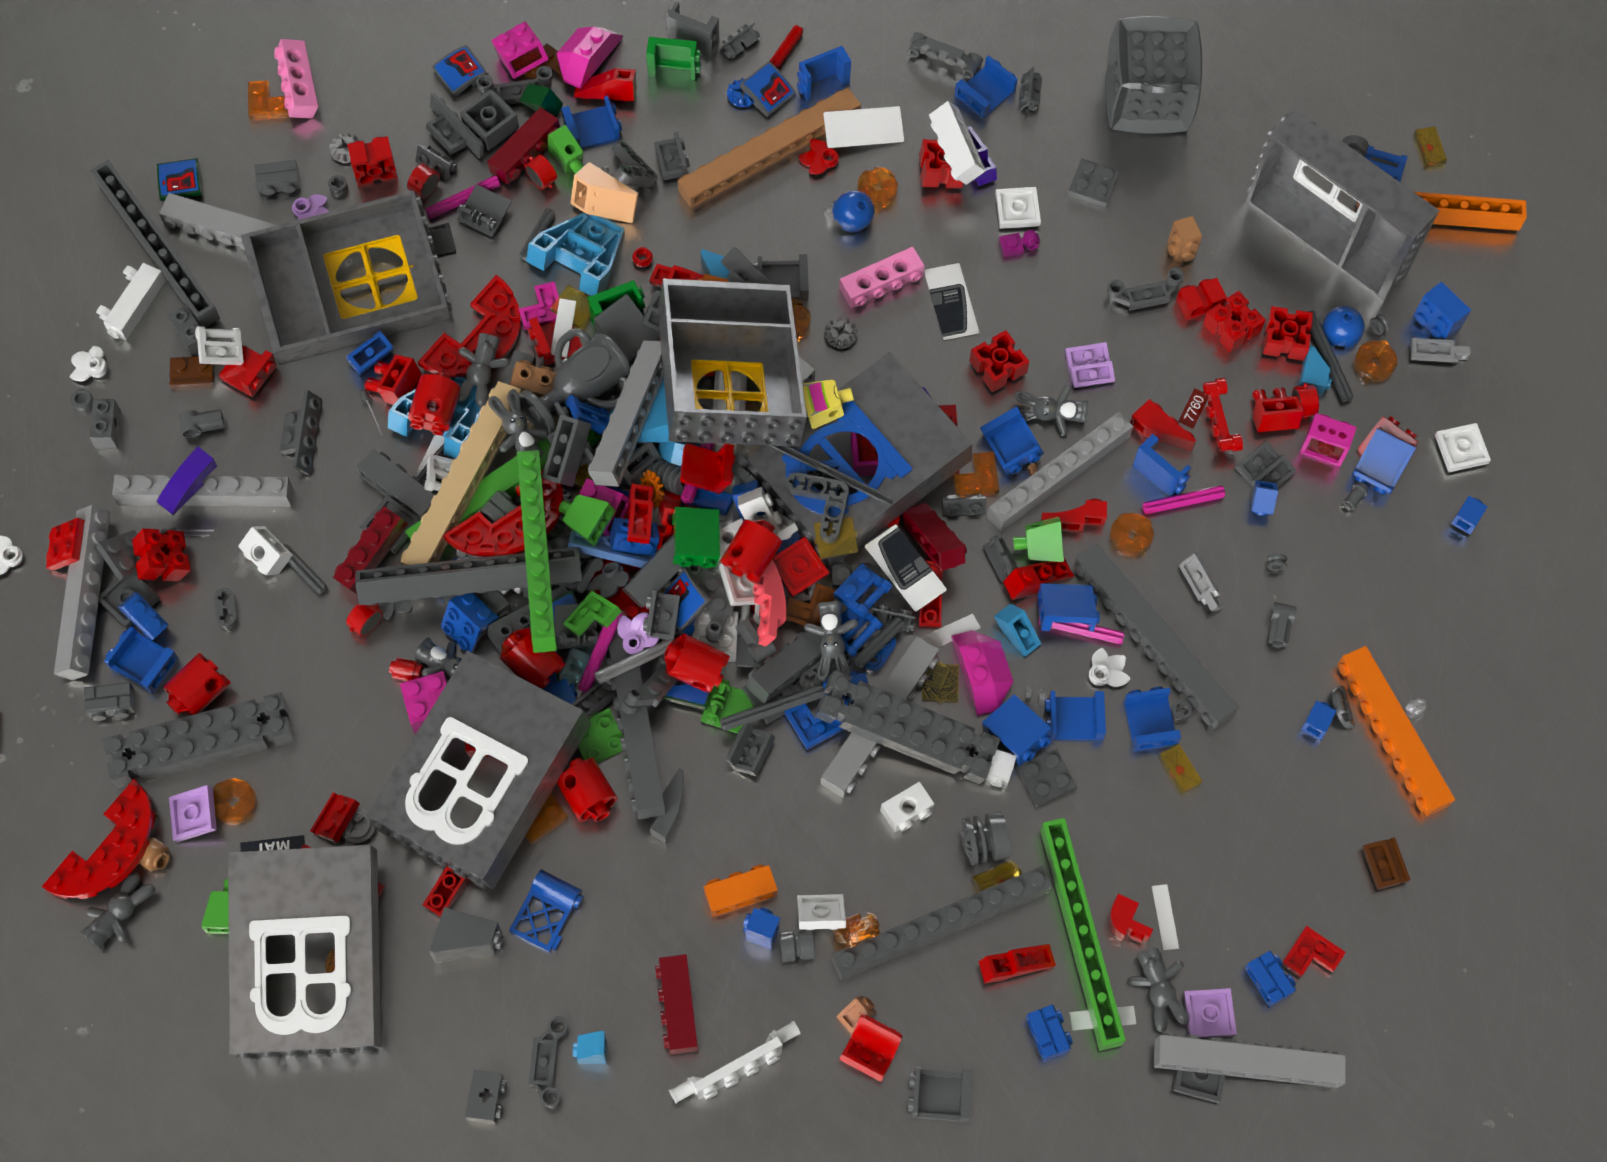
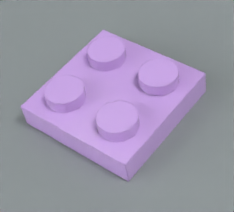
M205 785L169 797L173 841L180 842L217 830L212 786Z
M1231 988L1183 992L1185 1010L1189 1015V1022L1187 1024L1188 1035H1198L1200 1039L1233 1037L1237 1035Z

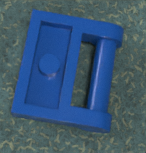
M1368 145L1365 158L1401 182L1408 156L1394 155L1374 149L1373 146ZM1371 157L1398 164V166L1395 167L1392 165L1371 160Z
M569 395L565 404L566 407L570 408L573 418L590 423V429L598 434H603L610 421L608 410L594 407L579 401L573 395Z
M861 564L841 584L833 596L859 617L864 618L877 600L884 593H888L892 589V585L888 580L882 579L864 564ZM873 585L878 587L863 604L857 603Z
M847 608L841 614L842 624L852 619L858 620L859 624L856 628L841 635L845 642V651L854 658L858 653L857 650L877 629L880 630L883 624L871 613L861 618ZM869 621L870 624L853 641V643L849 645L848 642L866 624V622Z

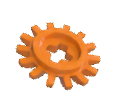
M647 470V473H642L644 477H640L641 484L639 485L653 486L652 502L653 509H656L657 507L659 508L660 501L664 500V491L661 490L663 484H659L661 479L659 476L657 477L655 472Z

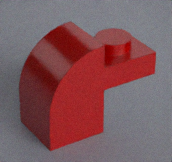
M1119 893L1108 915V925L1112 934L1121 941L1125 934H1128L1136 942L1142 943L1143 941L1147 943L1153 929L1133 920L1139 903Z

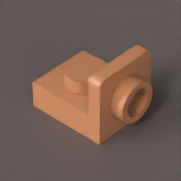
M859 996L836 1017L853 1034L860 1015L864 1014L874 1017L877 1012L874 1009V1003L869 998Z

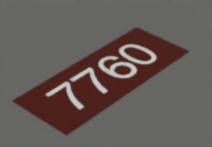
M1194 388L1178 422L1194 428L1208 400V395Z

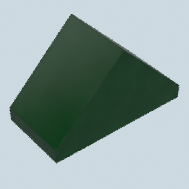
M529 83L519 102L535 111L541 107L556 118L564 104L550 88Z

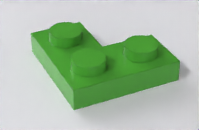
M591 591L563 624L567 629L580 637L594 620L608 628L622 611L610 601Z

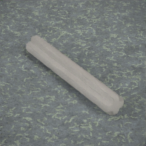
M664 640L653 647H649L596 672L595 678L597 682L601 684L663 655L667 646L672 641Z

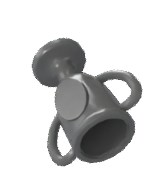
M574 328L562 335L556 345L554 355L558 372L553 380V389L541 398H538L529 390H523L518 394L520 407L526 417L537 429L547 430L549 435L556 429L555 421L551 415L554 411V404L556 402L560 406L563 403L565 404L569 395L577 397L579 401L587 402L600 408H615L617 399L604 401L596 398L619 382L624 384L627 381L631 367L623 351L609 336L604 333H597L591 339L586 331ZM576 336L581 337L586 344L563 364L562 352L565 344Z

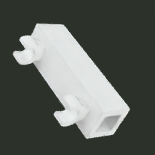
M145 263L141 265L138 271L131 266H126L123 273L127 275L125 278L131 282L112 310L100 305L96 313L100 314L99 318L104 320L103 323L108 330L107 333L114 338L128 339L166 282L161 270Z

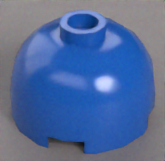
M858 190L847 191L840 195L834 202L832 210L834 220L838 221L844 231L850 233L859 232L868 227L875 213L871 198Z
M1339 306L1332 309L1325 316L1322 327L1330 345L1334 347L1338 345L1347 349L1355 346L1361 340L1365 323L1360 312L1355 308Z

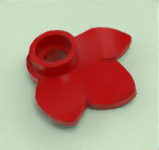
M818 139L810 140L811 151L798 156L800 162L809 167V173L814 175L824 173L827 168L835 167L839 162L838 153L834 149L828 148L826 142Z

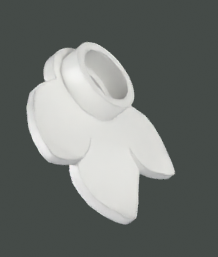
M93 346L89 352L79 351L75 353L71 358V362L76 369L72 372L70 378L74 381H85L91 376L99 378L105 375L107 363L103 359V350L98 346Z
M0 535V575H2L10 567L21 563L23 553L19 547L13 546L12 541L8 537ZM11 555H16L13 559L9 560Z
M1103 648L1093 654L1091 659L1092 667L1089 671V679L1093 684L1097 686L1108 684L1112 687H1120L1128 683L1130 677L1122 672L1126 660L1124 655L1108 657ZM1096 673H1101L1103 678H1097Z

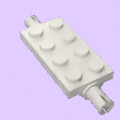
M792 1021L777 1031L772 1030L765 1044L704 1078L688 1077L686 1082L670 1089L669 1092L676 1104L693 1093L698 1096L699 1100L702 1098L708 1100L718 1094V1089L724 1086L730 1088L739 1082L738 1078L746 1074L749 1077L760 1070L759 1066L765 1063L771 1065L780 1059L779 1055L782 1054L783 1043L801 1033L796 1023Z

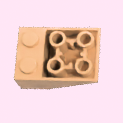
M589 162L574 175L570 204L589 215L633 223L639 193Z

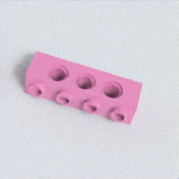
M281 39L278 47H275L274 56L278 60V75L282 79L281 90L285 94V108L288 109L289 117L313 119L318 103L305 41Z
M912 246L840 278L839 290L850 309L855 306L859 307L868 300L882 297L886 292L900 289L906 283L918 281L924 274V264Z

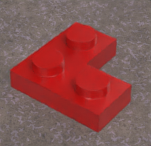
M1306 926L1283 960V966L1300 978L1312 960L1333 972L1346 952Z

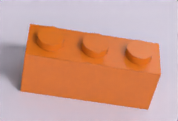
M760 864L752 867L751 871L745 873L741 871L729 875V878L724 880L717 878L708 881L707 885L704 886V894L712 917L777 897L778 889L770 866Z

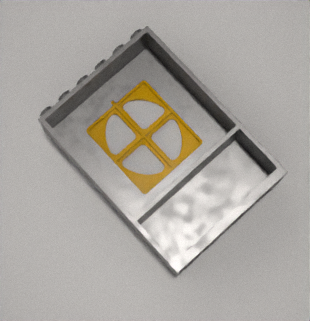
M414 190L241 235L272 351L279 365L366 342L379 331L384 336H389L450 319L449 312H452L451 302L448 293H446L443 275L439 274L441 273L440 265L429 232L427 219L424 215L420 196H415ZM370 248L387 249L397 254L402 259L403 265L386 271L375 272L368 251ZM360 252L366 269V275L338 282L336 274L342 262L351 254ZM405 274L408 277L405 290L394 302L385 305L382 302L378 281ZM369 284L374 297L375 307L373 309L355 307L341 297V291Z
M663 279L658 315L669 441L800 447L807 414L790 285ZM712 371H721L723 373L724 391L697 389L699 381L706 374ZM736 371L748 376L758 386L760 392L733 391L731 372ZM698 399H722L726 402L727 410L703 409ZM734 401H759L762 406L759 412L735 411Z

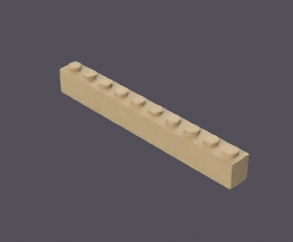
M498 381L495 388L491 389L489 398L491 396L498 397L508 412H510L507 401L508 392L511 389H515L519 394L522 390ZM488 401L486 405L482 406L476 423L472 424L467 440L461 444L460 453L452 461L447 477L442 479L441 488L437 495L433 496L428 512L422 516L421 525L413 533L408 549L402 553L401 564L403 566L439 562L448 545L444 534L458 526L507 435L502 426V420L489 407Z

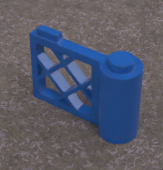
M541 869L537 873L531 889L509 931L548 952L552 948L556 950L562 940L559 934L571 911L575 907L579 908L584 899V896L581 895L582 890ZM533 897L541 900L543 910L531 913L529 904ZM545 903L551 905L552 907L546 908ZM554 909L563 911L564 914L561 920L551 924L548 911ZM545 913L548 925L536 929L532 917ZM529 918L533 930L525 933L518 931L516 928L520 921ZM549 928L552 937L546 945L539 941L537 932ZM534 933L535 939L528 935Z

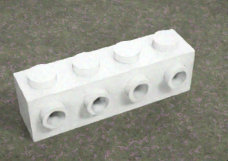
M947 101L929 114L932 121L930 125L934 132L937 133V142L944 150V158L952 168L950 171L951 175L956 181L960 180L967 185L986 170L959 108Z

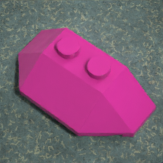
M595 26L577 28L557 52L563 81L581 89L622 40L623 35Z
M973 630L951 635L976 716L979 717L993 713L1001 706L1014 682L1001 642Z

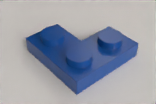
M806 703L784 712L806 750L845 730L839 727L840 721L834 720L830 724L821 719H815Z

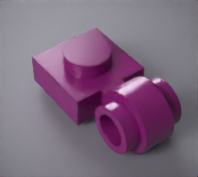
M1028 230L1023 234V238H1020L1019 232L999 236L1003 257L1024 254L1023 247L1028 250L1037 249L1040 244L1038 233L1035 230Z

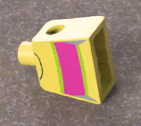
M835 380L802 383L805 406L812 429L844 415L842 403L854 400L851 388L838 391Z

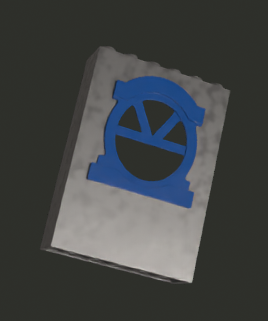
M888 352L838 390L851 388L854 399L853 401L842 403L844 411L842 417L812 429L807 414L800 447H788L809 456L812 449L818 444L831 458L830 460L819 462L831 468H838L837 471L865 484L825 438L838 432H854L863 435L876 448L878 454L877 471L867 486L894 500L892 505L877 500L859 490L849 495L839 539L834 543H825L820 537V525L826 501L793 495L786 488V479L790 474H807L808 472L818 470L767 445H764L747 458L749 464L747 470L761 487H764L766 493L770 494L772 500L777 505L776 510L796 524L797 532L807 538L823 564L826 563L829 568H832V565H836L972 461V443L891 352ZM795 480V482L792 483L793 488H796L797 485H801L799 484V480ZM806 481V486L804 485L805 490H808V489H807L808 481ZM812 485L811 490L819 493L820 491ZM832 507L829 509L828 514L836 517L841 511L837 507ZM829 522V530L824 531L827 536H831L834 533L833 523Z

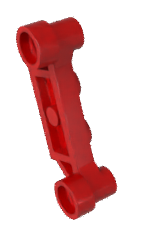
M1224 377L1217 378L1215 381L1203 383V392L1205 395H1208L1206 414L1208 419L1211 418V433L1213 437H1216L1219 451H1242V437L1240 434H1229L1219 395H1224L1228 392L1226 379Z

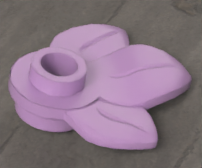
M315 194L307 199H296L292 205L294 215L300 220L328 213L329 211L324 207L327 197Z
M647 612L638 614L632 621L626 616H621L618 621L617 631L623 639V648L628 654L634 655L643 651L644 648L653 647L659 640L648 638L646 631H643L644 618L649 616ZM637 640V645L630 647V641Z

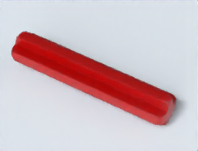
M794 25L770 59V62L777 69H779L803 34L802 27Z

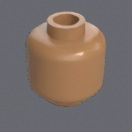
M150 837L148 838L150 843L139 864L149 871H158L169 863L170 850L168 846L158 839Z

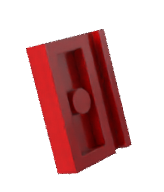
M333 792L310 832L316 836L338 843L360 803L355 799L337 795Z

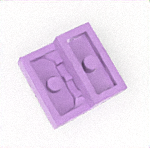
M1107 342L1071 347L1064 350L1073 388L1115 382Z

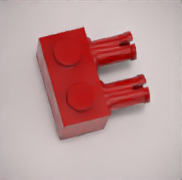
M395 354L391 363L377 362L378 365H375L374 368L375 373L381 374L383 377L381 380L369 377L368 381L365 382V389L380 393L385 403L394 405L400 397L413 390L422 373L413 358Z
M1283 387L1273 390L1272 395L1274 398L1267 399L1264 389L1260 391L1258 389L1252 393L1255 401L1252 418L1258 432L1299 429L1304 411L1298 396L1288 397Z

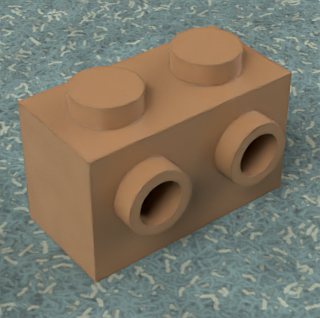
M1193 216L1173 222L1167 243L1168 251L1171 256H1174L1176 263L1181 261L1187 262L1196 257L1202 235Z
M526 360L516 361L509 385L520 388L522 391L529 390L538 398L543 397L553 389V380L556 372H553L552 368L541 366V368L532 366L533 363Z

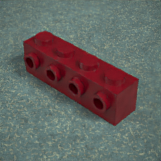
M540 107L487 161L490 173L497 176L498 179L507 185L516 180L525 169L524 165L530 161L529 157L533 156L535 158L546 149L548 134L560 128L559 119Z
M927 503L911 507L903 513L904 528L941 571L966 563L965 554H967V548L965 543L958 539L955 532L949 529L946 522L941 520L936 511L932 510Z
M385 506L382 510L380 509L373 517L374 521L363 530L360 536L361 539L350 548L347 554L348 557L337 566L335 575L332 577L356 594V571L376 569L408 525L405 520Z
M687 954L660 957L659 965H655L656 979H661L662 988H658L659 1002H664L665 1011H660L662 1025H667V1034H663L664 1048H669L670 1055L698 1051Z

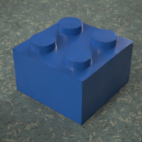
M1441 281L1423 296L1413 316L1418 323L1424 325L1431 332L1435 339L1448 340L1461 329L1471 309Z

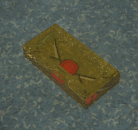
M1436 127L1416 129L1414 134L1426 167L1445 164L1447 158Z
M1180 744L1160 753L1159 757L1182 794L1203 782Z
M1010 860L973 876L972 881L981 892L1021 875L1022 871L1013 860Z

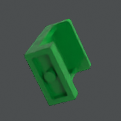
M659 37L648 38L646 59L649 77H656L657 67L690 70L691 80L696 79V73L700 74L701 61L700 50H697V41Z
M632 280L587 297L589 315L594 328V318L626 294L644 316L643 309L646 306L641 286L637 287L635 281Z
M675 507L672 515V525H674L673 564H678L682 567L691 565L703 568L716 567L720 558L719 510Z

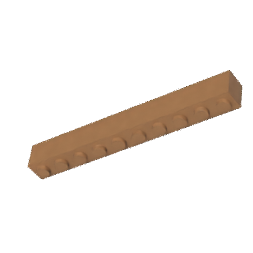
M848 87L842 91L838 90L831 97L820 100L811 108L803 109L798 115L785 119L780 125L769 128L758 137H752L747 143L734 147L727 154L719 155L714 161L701 165L690 174L683 175L678 180V191L692 209L810 144L811 139H819L826 135L824 112L861 109V104Z

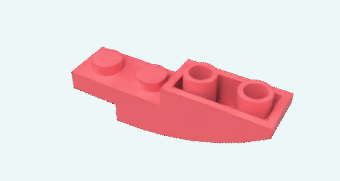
M773 559L759 583L754 584L753 594H755L754 603L761 605L759 609L761 619L757 634L759 635L758 644L763 646L769 645L776 638L777 628L786 621L784 588Z

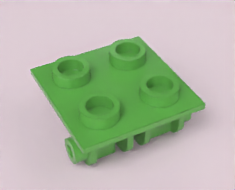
M722 679L718 687H713L707 710H704L700 721L721 728V718L753 708V705L741 689L729 686L730 682ZM743 725L730 729L728 731L738 734V731L742 728Z
M607 708L590 719L591 725L578 745L584 760L593 757L597 764L622 751L620 737H623L618 729L610 708Z

